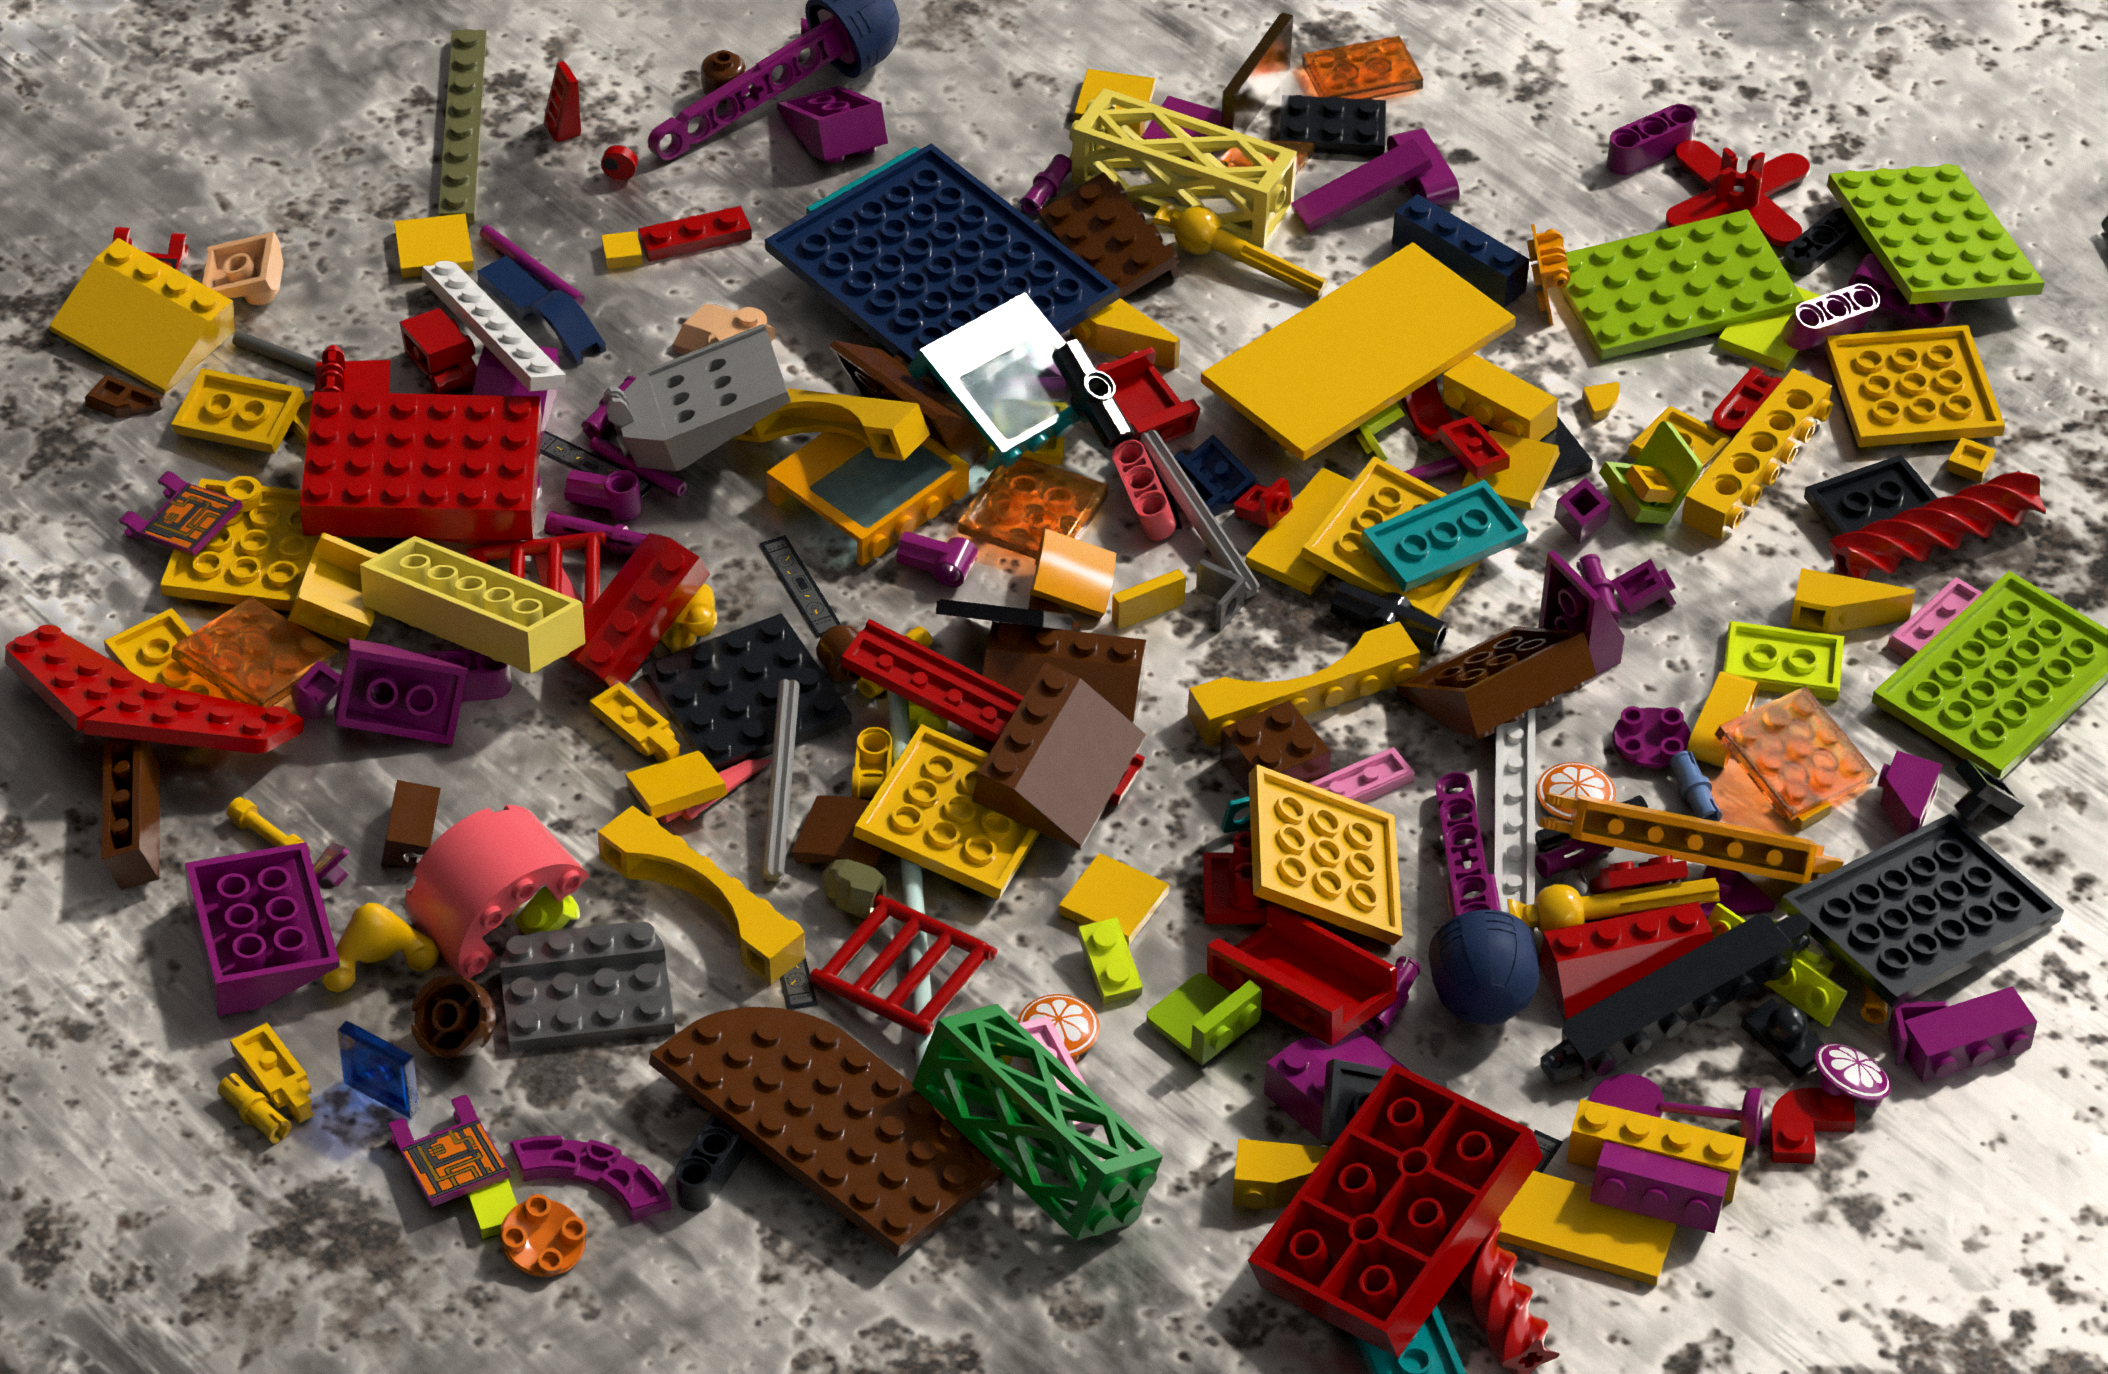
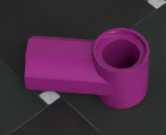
M570 470L566 478L564 490L565 501L606 508L610 515L617 520H631L641 513L642 501L639 480L635 473L628 470H619L606 476Z
M905 531L900 539L896 553V562L932 572L941 584L955 588L960 587L964 583L979 554L976 546L963 537H953L946 543Z

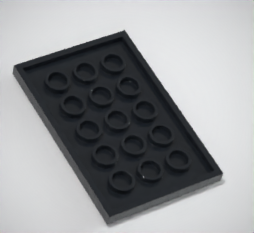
M1951 813L1783 895L1779 908L1789 917H1791V914L1795 915V913H1801L1809 917V921H1811L1809 935L1891 1008L2059 923L2064 913V909Z

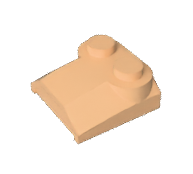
M275 232L207 247L208 254L202 284L227 298L245 297L246 301L251 305H265L275 298L279 291L283 270L280 242Z
M704 304L683 323L672 346L674 351L685 355L761 324L765 325L772 342L775 339V328L767 324L766 314L757 308L745 307L736 311L717 304Z

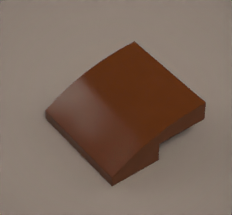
M817 796L791 851L796 863H831L835 860L849 859L876 868L883 849L853 836L856 823L871 801L844 796Z

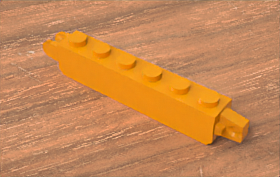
M1545 793V803L1554 807L1572 808L1570 822L1554 817H1541L1539 827L1568 833L1571 838L1657 856L1672 855L1673 859L1686 860L1688 862L1801 884H1807L1817 879L1819 873L1826 875L1843 866L1842 859L1823 855L1824 846L1818 845L1809 839L1576 794L1575 797Z

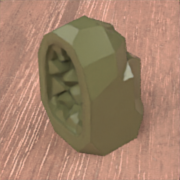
M841 859L832 862L822 873L824 891L827 896L834 899L836 907L860 918L866 919L873 911V902L878 895L884 897L886 895V878L874 867L849 859Z

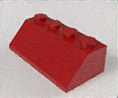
M649 533L585 614V644L560 659L606 690L618 682L625 686L710 576L701 558L670 537Z
M1697 901L1544 931L1539 964L1565 1021L1711 941L1713 933Z

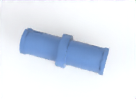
M1681 751L1675 754L1670 760V765L1681 784L1680 793L1683 799L1690 803L1697 818L1719 822L1722 818V812L1711 794L1712 785L1708 777L1702 775L1693 752Z

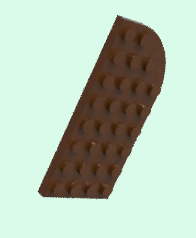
M734 1008L713 1013L694 1021L650 1053V1066L709 1112L714 1113L722 1121L731 1125V1129L735 1132L737 1130L741 1132L745 1140L897 1258L1005 1174L912 1086V1082L842 1029L818 1017L783 1008Z

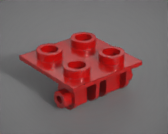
M330 345L322 352V362H316L314 391L389 393L391 361H345L344 353L340 347Z

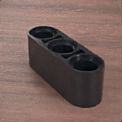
M712 1113L675 1168L677 1203L686 1211L699 1212L707 1209L714 1202L752 1146L751 1143L742 1137L741 1132L738 1130L735 1132L731 1129V1125L722 1121L714 1113Z

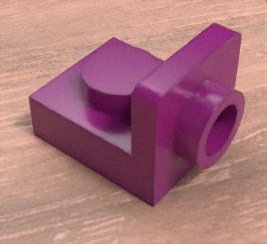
M1652 559L1612 580L1613 586L1630 616L1662 597L1665 598L1669 607L1677 604L1670 592L1676 589L1674 582L1666 568L1661 571L1657 570Z

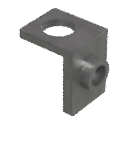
M1201 559L1197 564L1196 589L1219 600L1216 607L1215 630L1221 632L1244 606L1246 579L1232 573L1228 569ZM1230 605L1227 613L1225 614L1227 606Z

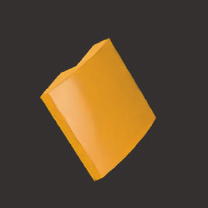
M1045 528L1034 564L1037 567L1029 594L1101 619L1105 615L1110 596L1116 553Z

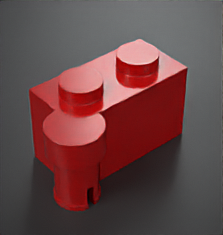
M440 308L399 322L405 353L429 379L434 394H444L461 387L465 390L474 387L477 366L472 356L476 355L475 346L471 337L464 335L460 331L455 319H449Z

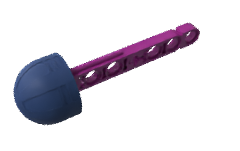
M808 0L805 13L810 31L682 110L675 119L671 117L656 126L648 137L649 150L664 160L674 159L689 150V144L700 143L828 63H831L847 77H858L883 61L893 50L897 42L900 19L894 1ZM809 48L810 56L808 60L803 64H799L800 53L804 49ZM782 65V75L773 82L771 80L772 71L775 67ZM726 99L727 109L722 115L717 116L716 107L718 103ZM699 117L698 128L694 132L688 133L689 122L693 118ZM671 134V144L667 149L661 151L660 141L665 135Z
M1451 772L1439 778L1435 787L1451 883L1445 886L1451 919L1438 929L1430 942L1429 962L1431 976L1441 1003L1455 1017L1474 1024L1498 1025L1516 1016L1533 999L1539 982L1538 956L1534 936L1530 928L1518 917L1501 911L1495 875L1488 874L1471 780L1465 773ZM1454 788H1464L1456 794H1446ZM1460 813L1468 814L1466 817L1458 820L1450 819ZM1472 839V842L1461 846L1455 845V843L1460 840ZM1471 860V868L1465 869L1463 862ZM1473 891L1482 892L1474 898H1463L1464 895Z

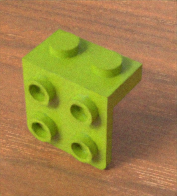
M1662 421L1658 424L1634 464L1605 461L1598 473L1608 485L1610 493L1616 496L1625 508V512L1631 520L1637 523L1668 524L1684 500L1685 495L1702 472V463L1672 423ZM1631 465L1660 467L1678 491L1672 502L1648 503L1639 499L1634 493V488L1625 477Z
M1196 973L1149 1009L1146 1021L1203 1066L1260 1021L1262 988L1249 980L1231 994L1206 974Z

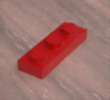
M737 206L638 228V237L648 261L651 262L752 239V230L742 207Z

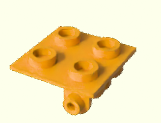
M1531 224L1533 239L1527 240L1530 262L1538 261V264L1531 265L1535 288L1543 286V290L1536 291L1540 312H1548L1549 323L1554 325L1547 289L1553 287L1564 288L1571 278L1567 265L1566 251L1563 245V236L1556 229H1548L1544 233L1536 234L1535 224Z

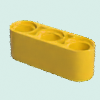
M1724 671L1719 673L1688 743L1687 751L1688 753L1690 751L1693 752L1695 760L1721 768L1726 767L1754 706L1759 682Z

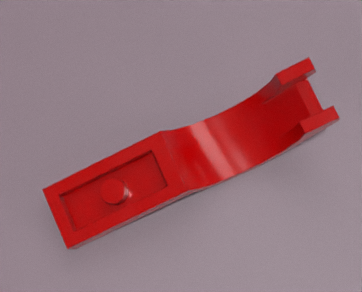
M1436 378L1401 399L1412 424L1419 434L1429 442L1442 441L1476 479L1510 468V456L1472 416L1457 421L1452 418L1443 404Z

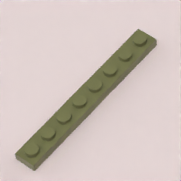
M472 29L452 30L438 209V216L466 213L467 224H475L487 52V31Z

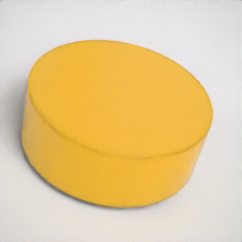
M250 476L232 478L225 484L223 489L225 496L241 501L243 507L238 512L251 511L257 508L263 500L261 483Z

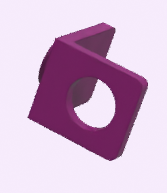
M1914 1001L1902 1003L1892 1008L1888 1033L1896 1065L1903 1064L1908 1041L1904 1020L1948 1007V1002Z

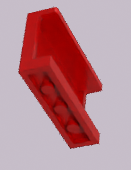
M1274 902L1267 906L1266 925L1236 946H1232L1219 938L1207 945V976L1232 992H1235L1251 980L1262 988L1261 1008L1331 1046L1397 1000V968L1394 965Z

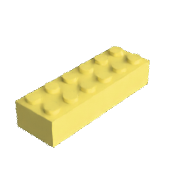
M414 536L360 564L363 605L365 607L378 611L384 616H390L405 622L411 627H417L432 633L438 638L454 642L465 649L481 653L492 658L494 661L503 662L524 673L532 674L538 672L544 666L567 656L571 651L585 644L583 602Z

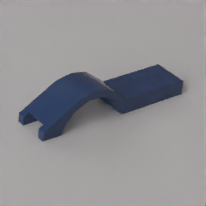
M504 256L477 271L478 282L522 320L533 314H538L557 335L565 357L577 367L583 364V356L580 352L590 346L600 354L607 351L606 343L582 307L570 295L561 290L549 292L508 256Z

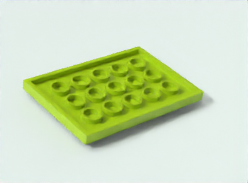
M1943 164L1934 167L1911 166L1904 169L1879 168L1874 171L1857 172L1848 170L1844 173H1829L1826 186L1909 304L2042 294L2045 282L1958 165Z
M1748 209L1566 252L1571 278L1567 286L1560 288L1601 360L1724 331L1727 325L1792 312L1799 304L1804 302L1798 289Z
M2008 570L1874 690L1871 702L1959 757L1969 759L2002 779L2108 681V629Z

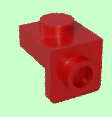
M1280 477L1269 488L1256 483L1233 503L1235 516L1269 529L1293 509L1288 480Z

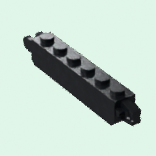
M1795 913V915L1791 914V917H1786L1775 923L1770 916L1756 915L1568 1018L1563 1023L1562 1042L1540 1058V1067L1553 1084L1577 1075L1584 1082L1596 1076H1605L1617 1064L1630 1057L1643 1055L1652 1045L1664 1038H1673L1693 1022L1701 1018L1707 1019L1712 1017L1722 1006L1731 1001L1748 997L1760 985L1769 980L1775 981L1785 976L1792 968L1793 957L1800 954L1802 950L1805 951V948H1808V945H1810V935L1808 934L1811 930L1809 917L1801 913Z

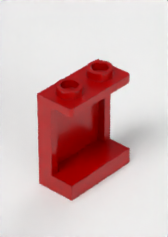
M1153 347L1141 351H1132L1121 359L1096 366L1098 371L1109 375L1115 384L1113 397L1135 432L1131 440L1140 441V435L1143 432L1147 433L1150 430H1155L1164 443H1168L1195 431L1201 408L1193 398L1184 402L1179 400L1154 366L1156 351Z

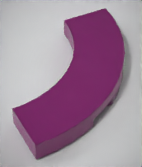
M561 1135L537 1136L509 1142L511 1155L523 1182L544 1178H563L590 1184L613 1197L623 1207L631 1221L672 1209L671 1199L658 1178L645 1165H639L622 1155V1151L618 1148L589 1139L588 1143L564 1140V1136Z

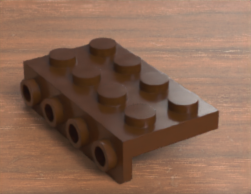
M1103 172L1039 210L1038 214L1041 221L1057 241L1119 288V298L1121 299L1165 272L1168 273L1172 280L1180 277L1176 266L1180 263V259L1174 248L1170 244L1167 246L1163 245L1162 236L1153 223L1146 224L1145 216L1136 202L1131 204L1128 202V195L1119 181L1113 183L1106 173Z

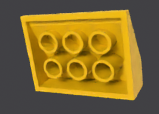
M117 238L94 258L50 323L49 330L148 386L166 394L235 332L233 300Z

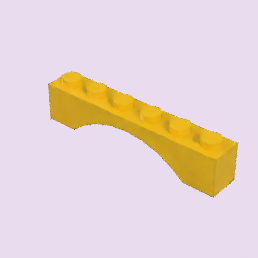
M787 388L791 400L789 403L755 423L747 432L735 436L734 439L763 443L801 433H839L852 436L864 442L872 450L875 457L905 461L930 433L918 403Z
M1398 621L1364 632L1358 643L1343 658L1329 667L1308 676L1272 682L1243 681L1222 677L1191 687L1188 694L1187 715L1208 747L1221 742L1223 727L1288 700L1291 701L1302 716L1394 687L1418 675L1420 651Z
M632 805L598 831L599 858L627 879L649 880L677 887L695 895L718 912L733 931L740 949L742 965L769 985L775 983L780 977L805 959V932L796 921L788 920L774 910L773 906L766 899L758 898L747 890L740 880L728 876L717 868L710 858L701 856L691 849L680 836L672 835L660 826L653 816L645 815Z

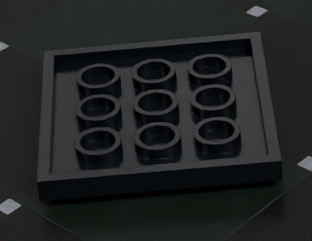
M782 613L642 664L643 677L693 752L699 750L717 773L746 760L760 759L773 754L778 685L783 679L789 681L796 680L800 684L795 745L852 724V713Z

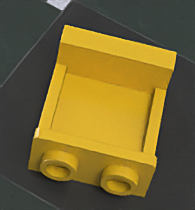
M322 533L309 560L288 621L344 644H347L348 638L364 641L372 626L375 610L363 605L360 564L379 554L348 543L340 538Z

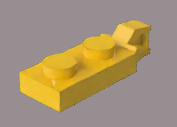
M621 682L616 683L589 700L590 712L637 751L642 752L643 755L648 757L654 754L659 762L679 757L680 744L675 740V734L670 729V722Z
M267 1022L230 1040L232 1052L271 1103H274L278 1109L286 1105L290 1114L298 1123L314 1116L310 1105L312 1101L308 1094L312 1093V1090L308 1083L307 1074Z

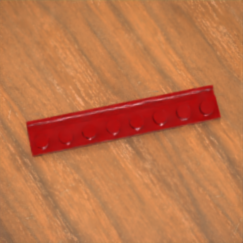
M868 619L865 628L862 631L860 630L841 658V667L996 744L1024 697L871 619ZM1136 753L1109 802L1117 806L1136 779V775L1142 770L1146 757Z

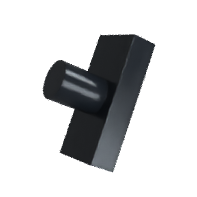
M1965 758L1955 768L1971 789L1954 806L1969 822H1972L1989 804L1996 806L2013 817L2024 807V804L2001 778L1969 759Z

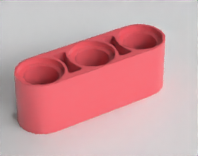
M1126 440L1119 443L1113 450L1112 458L1143 533L1151 540L1159 541L1166 539L1175 531L1176 521L1146 449L1137 440Z

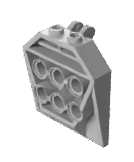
M764 324L645 370L625 391H621L618 387L609 386L603 395L606 413L609 421L613 422L618 434L616 437L623 455L631 454L636 467L669 471L684 469L731 438L747 432L755 423L791 401Z

